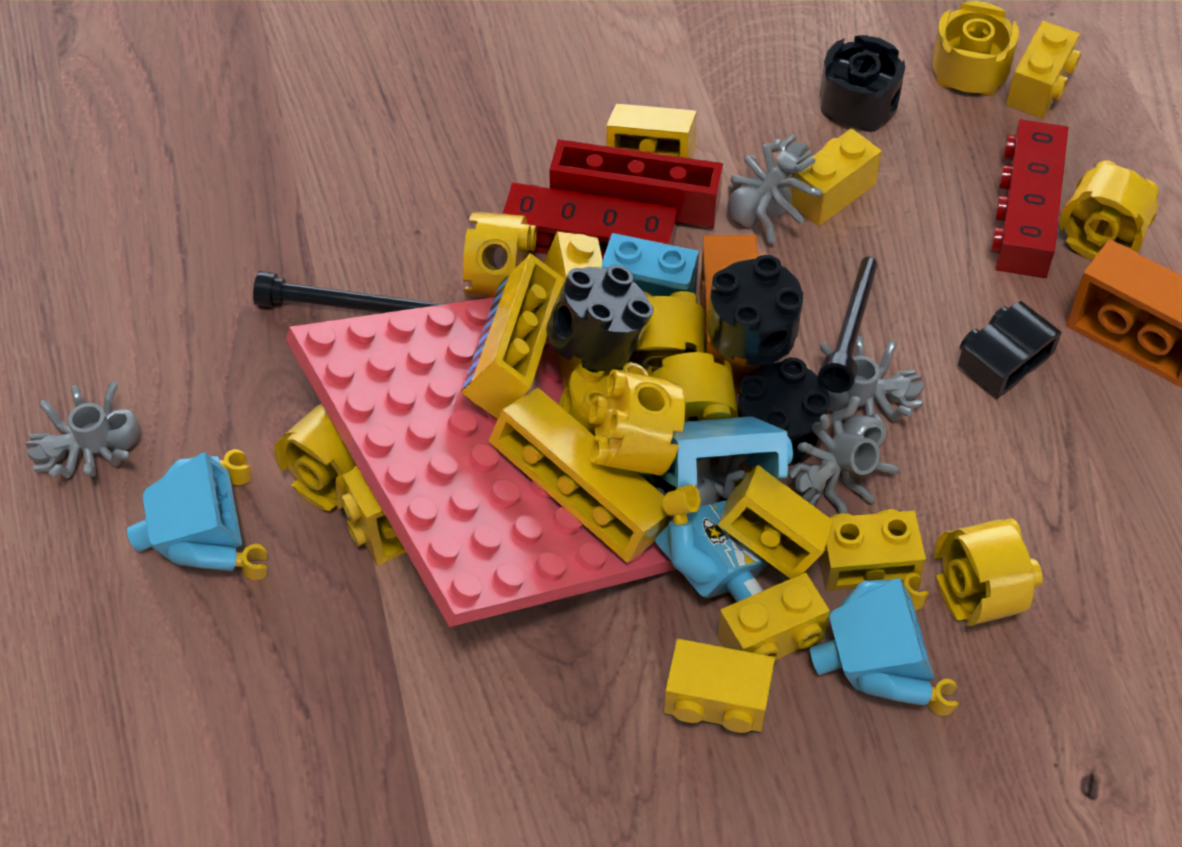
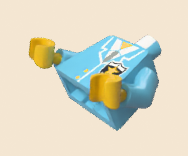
M232 449L225 454L224 460H219L217 456L210 457L206 452H203L194 458L175 461L159 481L145 489L142 497L146 519L127 528V536L132 547L138 552L152 547L177 565L233 571L234 567L238 566L242 567L243 574L250 580L256 581L265 578L267 566L250 563L252 560H267V551L262 545L251 544L242 553L236 552V548L243 544L232 485H244L251 479V467L246 465L245 453L239 449Z
M743 479L735 481V488ZM694 485L681 486L664 496L662 506L668 515L673 516V520L657 536L655 542L671 560L674 568L686 577L701 596L710 598L730 592L736 602L764 591L755 577L769 563L718 526L727 500L700 506V493Z
M917 573L908 574L903 582L900 578L861 582L841 603L840 607L833 610L829 615L835 639L810 647L811 658L819 675L843 668L845 676L853 687L866 694L923 706L928 704L931 711L939 716H948L959 706L958 702L947 701L941 696V694L952 695L958 687L954 680L949 678L942 679L935 687H932L929 682L935 679L916 611L923 608L930 593L926 590L922 592L916 591L923 580Z

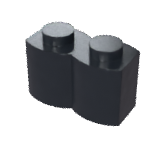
M1022 301L1013 304L1009 308L1003 306L992 316L989 325L980 331L973 329L964 337L959 347L962 352L958 366L996 397H1000L1017 385L1026 374L1043 364L1055 352L1062 332Z

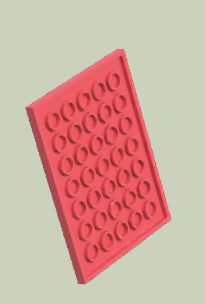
M494 297L289 327L286 342L449 627L677 570L656 542L627 563L488 442L498 419L483 408L476 406L461 393ZM547 336L532 387L524 395L538 387L553 401L558 403L564 391L557 350L550 343Z

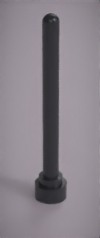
M870 256L863 258L860 263L835 351L822 360L818 373V380L822 387L833 393H843L850 390L856 378L857 365L852 358V354L877 269L876 259Z
M258 271L253 288L254 305L273 307L275 303L282 304L284 300L388 313L443 305L434 302L286 283L284 278H278L277 273Z

